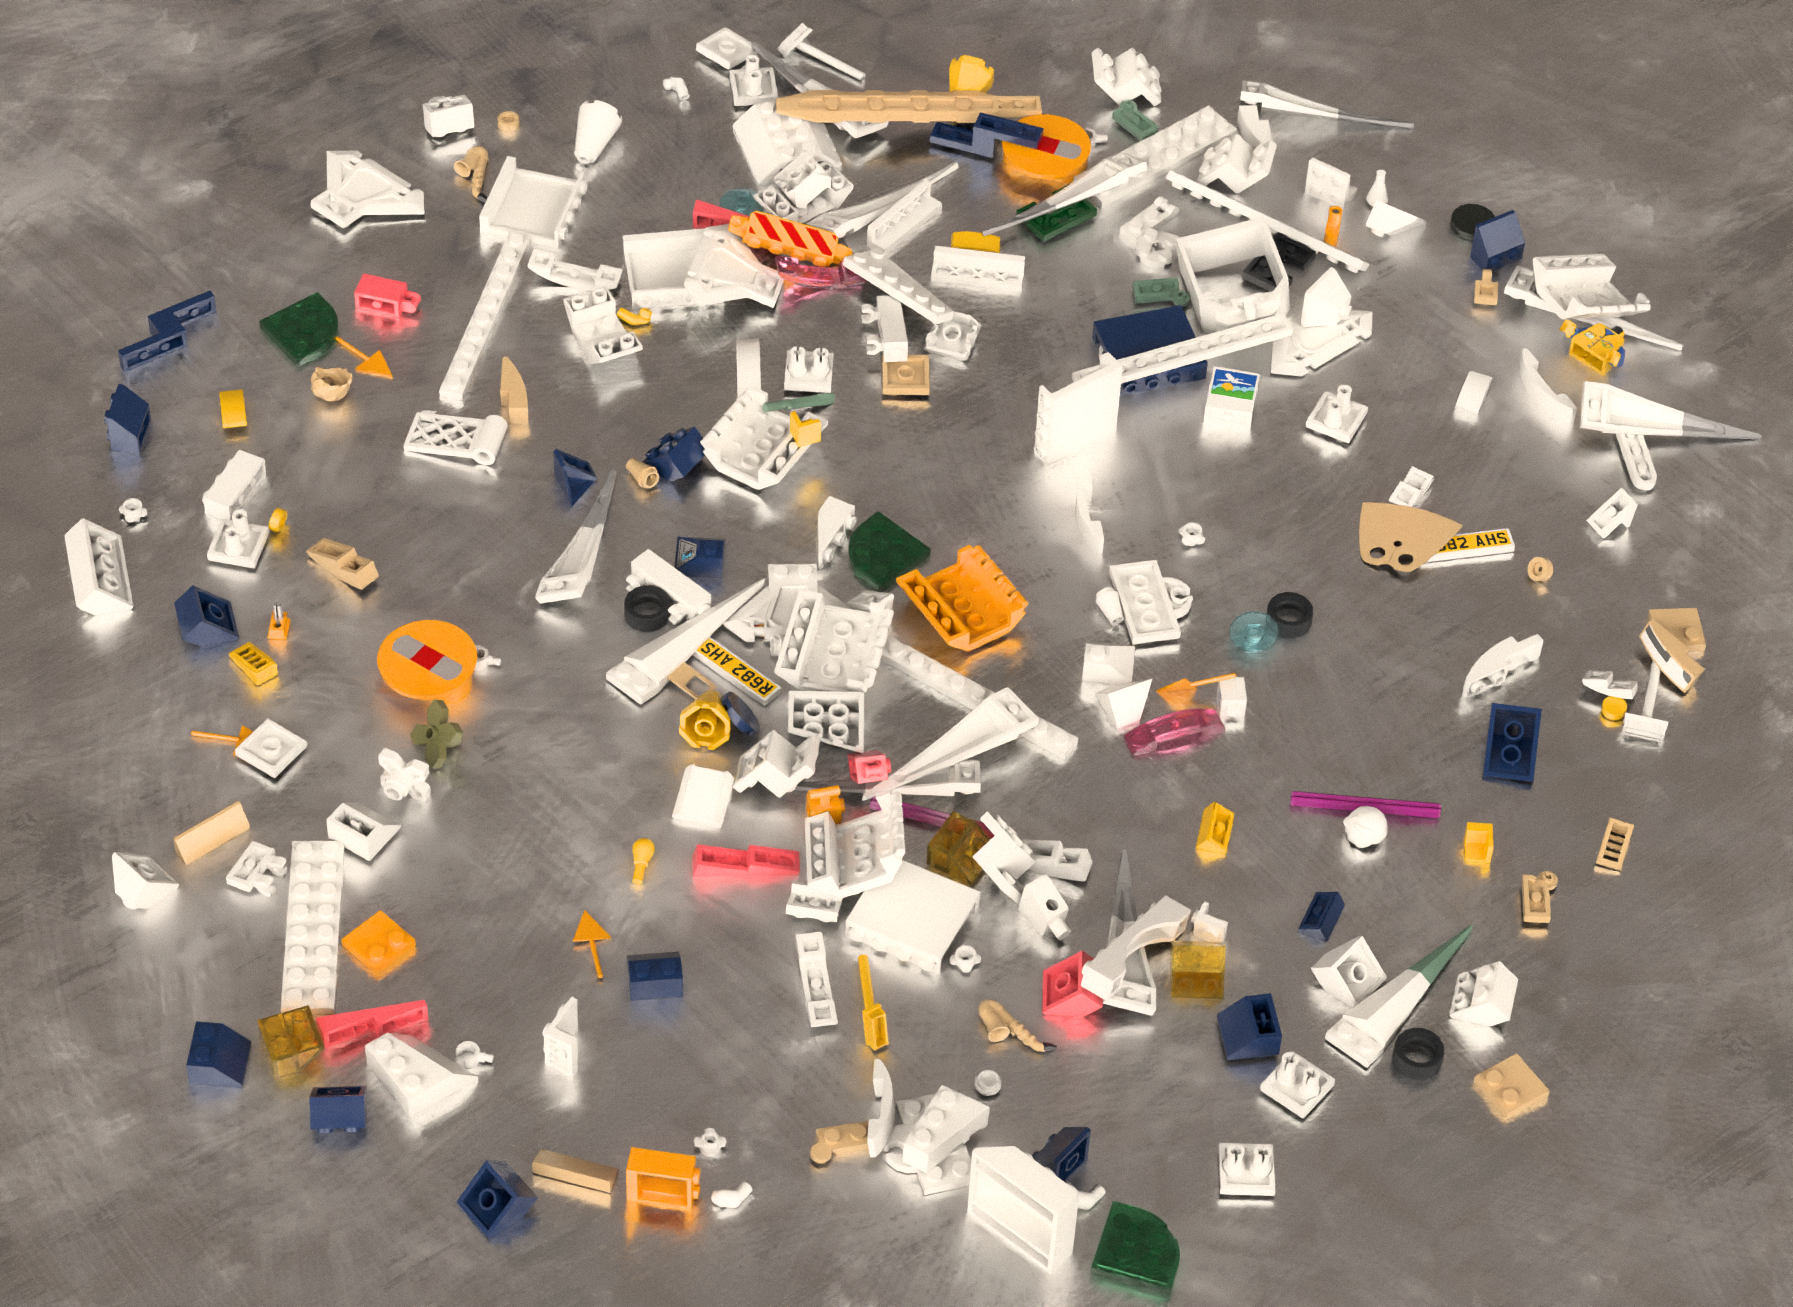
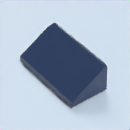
M1316 892L1298 928L1299 932L1328 941L1345 906L1339 892Z

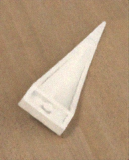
M958 162L895 192L861 204L823 213L808 222L807 225L835 233L838 238H846L880 217L923 181L927 180L933 184L959 167Z
M1517 265L1506 284L1504 294L1510 295L1515 299L1526 300V305L1556 313L1537 293L1534 270ZM1616 316L1576 318L1593 325L1601 323L1609 329L1619 326L1623 329L1624 334L1682 350V344L1649 332Z
M761 579L702 614L624 657L623 662L606 672V679L640 705L658 694L668 683L669 679H667V676L683 662H686L739 607L764 586L765 579Z
M1006 687L988 696L941 738L890 775L888 780H883L865 792L862 801L1017 739L1019 734L1038 725L1039 718L1009 687Z

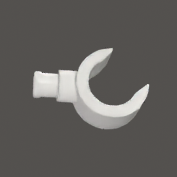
M1085 128V132L1091 142V149L1095 147L1096 143L1107 142V135L1096 134L1094 130Z
M475 645L477 656L483 657L477 660L475 670H482L488 665L500 666L501 658L489 655L485 647Z
M464 1041L456 1047V1057L465 1052L474 1053L473 1056L465 1060V1068H473L479 1062H493L494 1055L480 1051L479 1046L475 1042Z

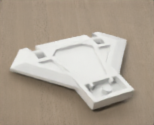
M357 150L327 151V190L311 200V208L342 228H345L363 215L424 214L423 191L419 189L410 190V183L370 158L360 159L363 154Z
M729 224L706 227L704 235L708 238L702 237L688 275L693 277V279L686 278L684 282L685 287L698 305L748 297L763 305L774 308L786 274L760 264L746 243L742 242L741 236L728 231Z
M1289 291L1290 310L1285 317L1293 327V334L1273 340L1271 373L1303 376L1308 373L1305 367L1310 366L1315 369L1358 344V336L1364 339L1370 337L1372 334V312L1351 310L1346 318H1342L1335 325L1304 327L1301 325L1304 299L1295 291Z
M768 564V586L733 613L722 625L745 642H755V636H764L765 642H770L772 636H777V634L786 635L799 590L822 593L824 605L847 609L852 608L818 585L816 564ZM754 625H764V627H754Z

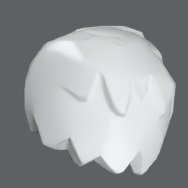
M1360 806L1343 821L1345 831L1347 832V839L1358 848L1378 844L1388 833L1387 820L1384 814L1375 807Z

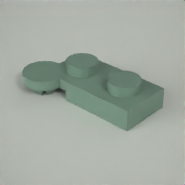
M1132 100L1122 101L1120 108L1112 113V119L1140 141L1158 132L1159 126L1137 110V104Z
M1178 278L1138 280L1132 283L1136 303L1172 301L1175 305L1183 307L1190 302L1189 293L1179 290Z

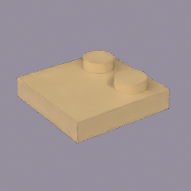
M882 354L883 394L929 395V355H907V361L884 362Z
M1697 608L1649 609V621L1653 618L1690 648V651H1705L1706 642Z
M1517 1053L1477 1074L1474 1078V1083L1505 1119L1548 1097L1550 1091Z

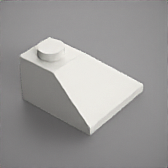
M1376 200L1366 226L1372 228L1371 233L1383 237L1384 233L1392 236L1424 226L1427 221Z
M1330 267L1305 292L1301 318L1302 326L1335 325L1342 318H1346L1351 311V294L1334 268Z
M1086 641L1082 681L1112 685L1131 683L1135 646Z
M114 852L112 855L115 893L123 899V904L128 908L148 909L175 891L180 885L147 854Z
M1358 936L1327 952L1311 968L1322 988L1351 1009L1369 997L1387 979L1363 936Z

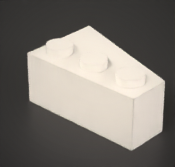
M941 1085L905 1141L902 1162L927 1173L948 1157L951 1151L959 1144L966 1143L972 1134L979 1129H984L988 1125L990 1107Z

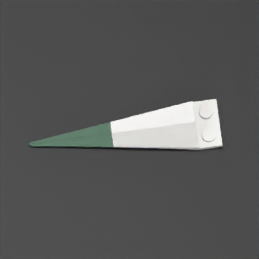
M1473 925L1462 930L1343 1014L1342 1019L1326 1032L1325 1039L1364 1067L1370 1066L1383 1054L1432 982L1469 936Z

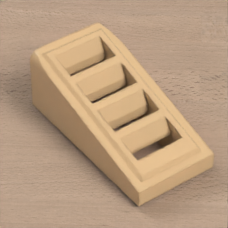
M1609 818L1596 864L1621 870L1634 828L1633 824ZM1610 832H1614V833H1617V834H1620V835H1624L1625 838H1621V837H1618V836H1615V835H1611ZM1608 839L1622 843L1623 845L1620 846L1608 842ZM1606 847H1608V848L1615 849V850H1618V851H1621V852H1620V854H1618V853H1614V852H1611V851H1608V850H1605V849H1606ZM1603 855L1616 858L1618 862L1605 859Z

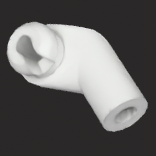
M670 76L663 80L664 89L675 90L679 100H686L690 97L682 78Z
M742 1182L736 1190H715L712 1193L711 1199L714 1204L720 1207L736 1208L753 1189L747 1182Z
M1096 1184L1089 1192L1077 1190L1079 1192L1078 1209H1091L1106 1194L1105 1189L1101 1185Z

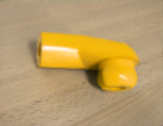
M623 307L617 312L619 319L632 326L649 323L652 311L648 308H641L639 314H634Z

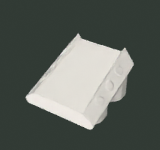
M808 151L802 152L773 177L775 183L792 203L799 208L807 209L806 205L827 187L831 188V177Z
M954 311L952 320L938 324L933 322L923 349L932 354L960 361L968 360L981 324L971 315Z
M692 763L685 768L672 817L678 820L720 828L725 819L727 804L732 799V786L735 778L728 771L721 772L697 767Z

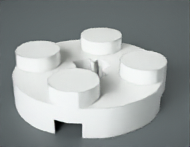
M1149 228L1138 238L1135 254L1140 257L1142 264L1150 268L1161 269L1170 263L1172 266L1178 261L1176 239L1179 237L1176 234Z

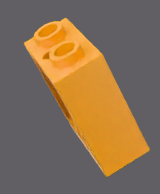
M631 1147L626 1168L627 1200L692 1209L693 1200L699 1199L701 1183H699L701 1168L696 1167V1156Z

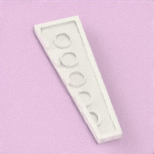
M871 249V251L855 253L854 255L844 257L843 266L935 324L953 319L954 311L886 257L884 251Z

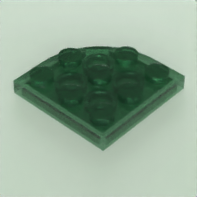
M318 292L259 321L260 328L297 367L326 353L334 345L335 337L339 331L335 310Z
M879 511L855 529L848 546L849 563L852 570L861 580L878 592H884L896 582V578L911 571L929 557L931 552L928 546Z
M1113 1201L1090 1273L1171 1295L1180 1262L1178 1241L1168 1230V1225L1158 1216L1144 1209Z

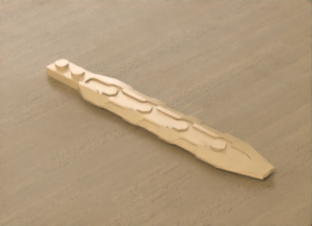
M811 90L776 99V112L778 114L822 123H841L842 121H868L869 123H885L886 121H912L913 123L956 121L957 123H975L980 112L1001 118H1024L1042 114L1040 96H995L976 90H954L953 92H927L926 90H910L909 92Z

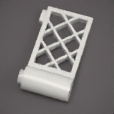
M423 410L422 413L417 412L403 445L404 451L473 458L480 464L490 465L496 459L508 424L499 415H489L485 419L439 415L436 411ZM421 421L432 423L424 428L419 426ZM446 424L454 425V427L446 431L441 428ZM470 426L477 427L476 430L468 434L464 431L465 428ZM436 429L439 431L440 434L429 438L427 435ZM457 432L462 434L461 437L453 441L449 437ZM421 436L425 439V441L419 444L412 443L413 440ZM443 439L448 442L443 446L435 445V443ZM465 442L470 444L469 449L457 447Z

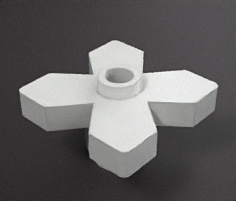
M383 748L379 754V764L385 769L380 776L381 786L384 787L385 794L393 800H401L409 793L412 798L426 802L431 795L430 786L425 782L429 775V765L416 759L406 763L397 752Z

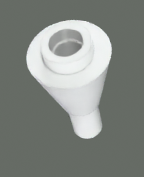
M1384 170L1377 171L1376 180L1366 196V201L1374 206L1376 200L1384 204L1388 203L1384 182L1386 172Z

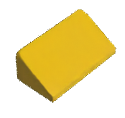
M1215 801L1206 807L1202 815L1196 848L1225 854L1235 813Z

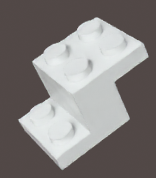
M1099 48L1091 52L1095 82L1119 106L1122 101L1132 100L1141 94L1154 106L1161 103L1160 74L1155 66H1151L1147 62L1143 54H1139L1134 48H1131L1112 60L1107 53L1104 54Z
M1237 133L1230 138L1226 137L1219 145L1214 148L1210 147L1204 153V160L1199 169L1200 173L1197 182L1206 186L1219 178L1238 194L1269 174L1277 145L1270 140L1265 144L1258 145L1254 149Z
M773 730L740 756L733 788L741 793L747 787L751 788L759 781L779 798L786 792H792L800 781L804 778H810L815 772L816 768L814 766L819 755L820 740L812 735L796 748Z
M987 811L980 819L995 836L973 858L998 887L1019 905L1024 887L1017 879L1036 862L1030 856L1033 851L999 815L994 818Z

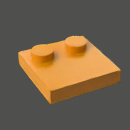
M381 910L341 939L342 946L376 975L380 974L416 946L415 939Z

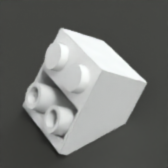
M360 802L342 803L326 819L328 838L332 841L343 843L345 848L368 861L401 828V825Z
M1500 961L1458 974L1449 1016L1453 1019L1488 1027L1510 1020L1518 978Z

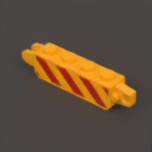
M760 211L752 212L749 217L732 215L728 226V231L743 237L742 242L747 243L752 248H765L773 254H785L791 256L794 260L813 262L818 267H829L831 263L843 265L844 257L853 255L850 248L837 243L838 237L835 233Z

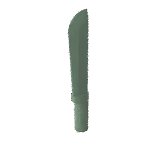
M825 393L763 403L762 409L764 412H771L782 409L788 411L796 408L830 405L834 402L835 395L834 393Z

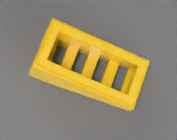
M251 642L229 653V657L257 686L278 675L277 663Z

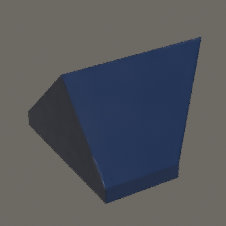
M555 449L553 451L554 475L572 507L597 479V476L589 462Z

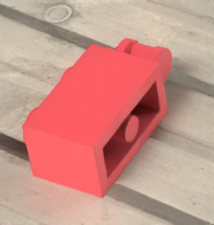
M364 273L354 291L356 309L397 318L400 317L402 311L414 313L421 301V296L418 293L408 291L407 283Z
M872 750L865 751L864 753L847 754L851 780L858 784L888 780L887 773H891V764L889 758H885V754Z

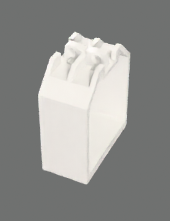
M1265 217L1176 239L1179 270L1203 332L1211 334L1282 313L1286 316L1289 312L1288 276ZM1265 255L1277 285L1274 291L1260 292L1232 299L1230 302L1222 304L1203 298L1194 272Z

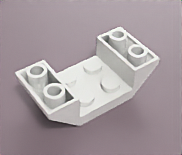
M828 160L819 163V165L831 177V188L827 187L806 205L807 209L796 207L785 193L780 194L773 186L754 194V199L770 215L807 225L808 222L823 213L838 210L852 191L853 184Z
M606 286L563 299L573 335L591 364L605 362L643 350V346L634 331L627 333L616 316L615 300Z

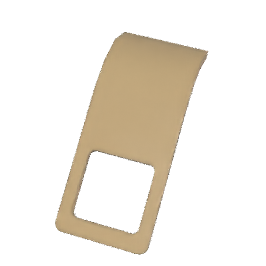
M685 662L667 676V679L695 699L699 696L685 686L694 676L709 685L710 688L708 690L714 691L717 687Z

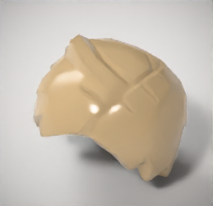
M316 367L311 377V390L315 396L326 401H338L344 398L350 389L352 373H349L346 368L342 369L341 367L329 369Z

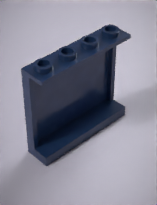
M1181 305L1094 321L1092 334L1094 343H1100L1104 353L1109 352L1116 360L1196 338ZM1203 360L1121 383L1120 395L1206 379L1208 362Z

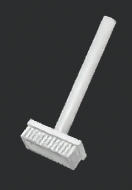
M803 23L777 48L784 58L797 48L860 81H863L866 76L864 72L803 42L812 32V29L806 27Z
M1652 661L1642 716L1625 713L1623 732L1626 731L1627 733L1663 740L1668 722L1652 718L1661 672L1654 661Z

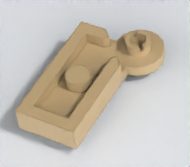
M1549 871L1541 872L1538 878L1534 875H1523L1521 882L1524 922L1550 923L1549 890L1557 886V876Z
M869 1121L816 1129L817 1143L810 1149L812 1160L817 1163H825L830 1160L832 1153L838 1155L869 1150L867 1140Z

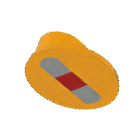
M1038 114L1027 116L1017 121L1044 128L1043 136L1037 149L1002 141L1004 162L1013 170L1030 177L1048 179L1060 183H1073L1074 176L1087 170L1088 157L1091 151L1089 136L1077 123L1061 116Z
M420 620L397 628L382 642L377 655L378 668L385 683L395 692L413 699L443 700L446 705L464 700L471 692L472 675L477 662V650L470 636L459 627L438 620Z

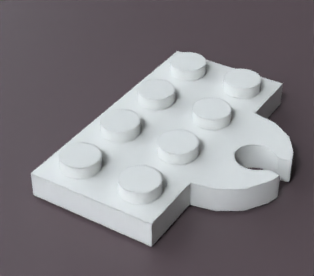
M1157 560L1109 566V575L1114 590L1119 594L1123 617L1132 644L1180 638L1181 631L1177 619L1186 615L1192 606L1193 596H1188L1190 594L1188 585L1175 578L1162 577ZM1175 595H1182L1187 597L1179 599L1176 598Z
M935 1094L896 1101L895 1108L901 1124L893 1127L883 1152H888L894 1147L904 1150L905 1141ZM965 1143L959 1144L951 1151L948 1157L927 1173L902 1162L903 1153L886 1154V1162L895 1170L904 1173H917L924 1195L970 1185L971 1159Z

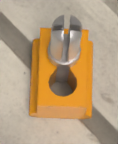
M274 602V611L272 612L267 638L271 640H286L291 620L288 618L287 612H282V604L278 602L277 605V602Z

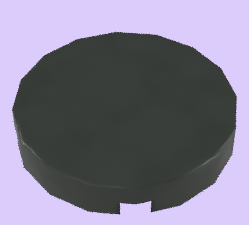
M1478 204L1461 205L1452 213L1451 228L1455 229L1460 237L1473 240L1476 224L1495 216L1488 208Z

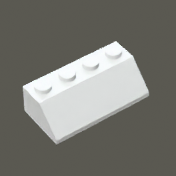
M82 518L64 535L76 607L94 615L131 610L134 605L121 535Z

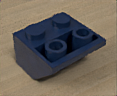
M118 384L116 392L112 393L110 398L111 407L109 410H106L104 416V423L108 424L107 440L110 441L112 451L140 454L151 422L149 403L125 385Z
M695 426L688 429L681 428L673 434L668 432L659 439L660 444L657 447L655 446L646 452V458L642 462L655 467L659 476L670 482L683 478L705 456L703 453L705 448L700 443L703 437Z
M1271 993L1245 996L1217 1014L1227 1060L1279 1055L1282 1033Z

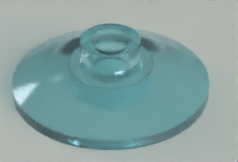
M732 189L726 192L720 199V207L750 216L754 211L763 212L764 210L754 199V194L758 192L752 189Z
M1252 611L1236 617L1230 626L1229 633L1232 643L1237 648L1245 652L1258 653L1271 648L1278 639L1279 630L1277 623L1271 616L1262 612Z

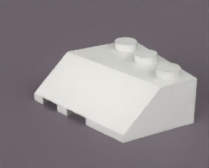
M789 691L788 733L806 738L814 735L820 742L864 753V692Z
M386 1033L365 1045L367 1065L409 1118L478 1080V1076L412 1035Z

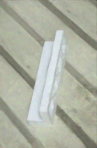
M923 181L868 226V247L884 251V255H887L942 210V203L930 196L931 182Z
M935 246L931 281L1021 292L1025 256ZM937 269L948 270L949 273L938 274ZM963 272H969L972 275L969 277H963L960 274ZM992 275L995 278L988 280L984 279L983 276ZM1009 277L1018 278V282H1007L1005 279Z

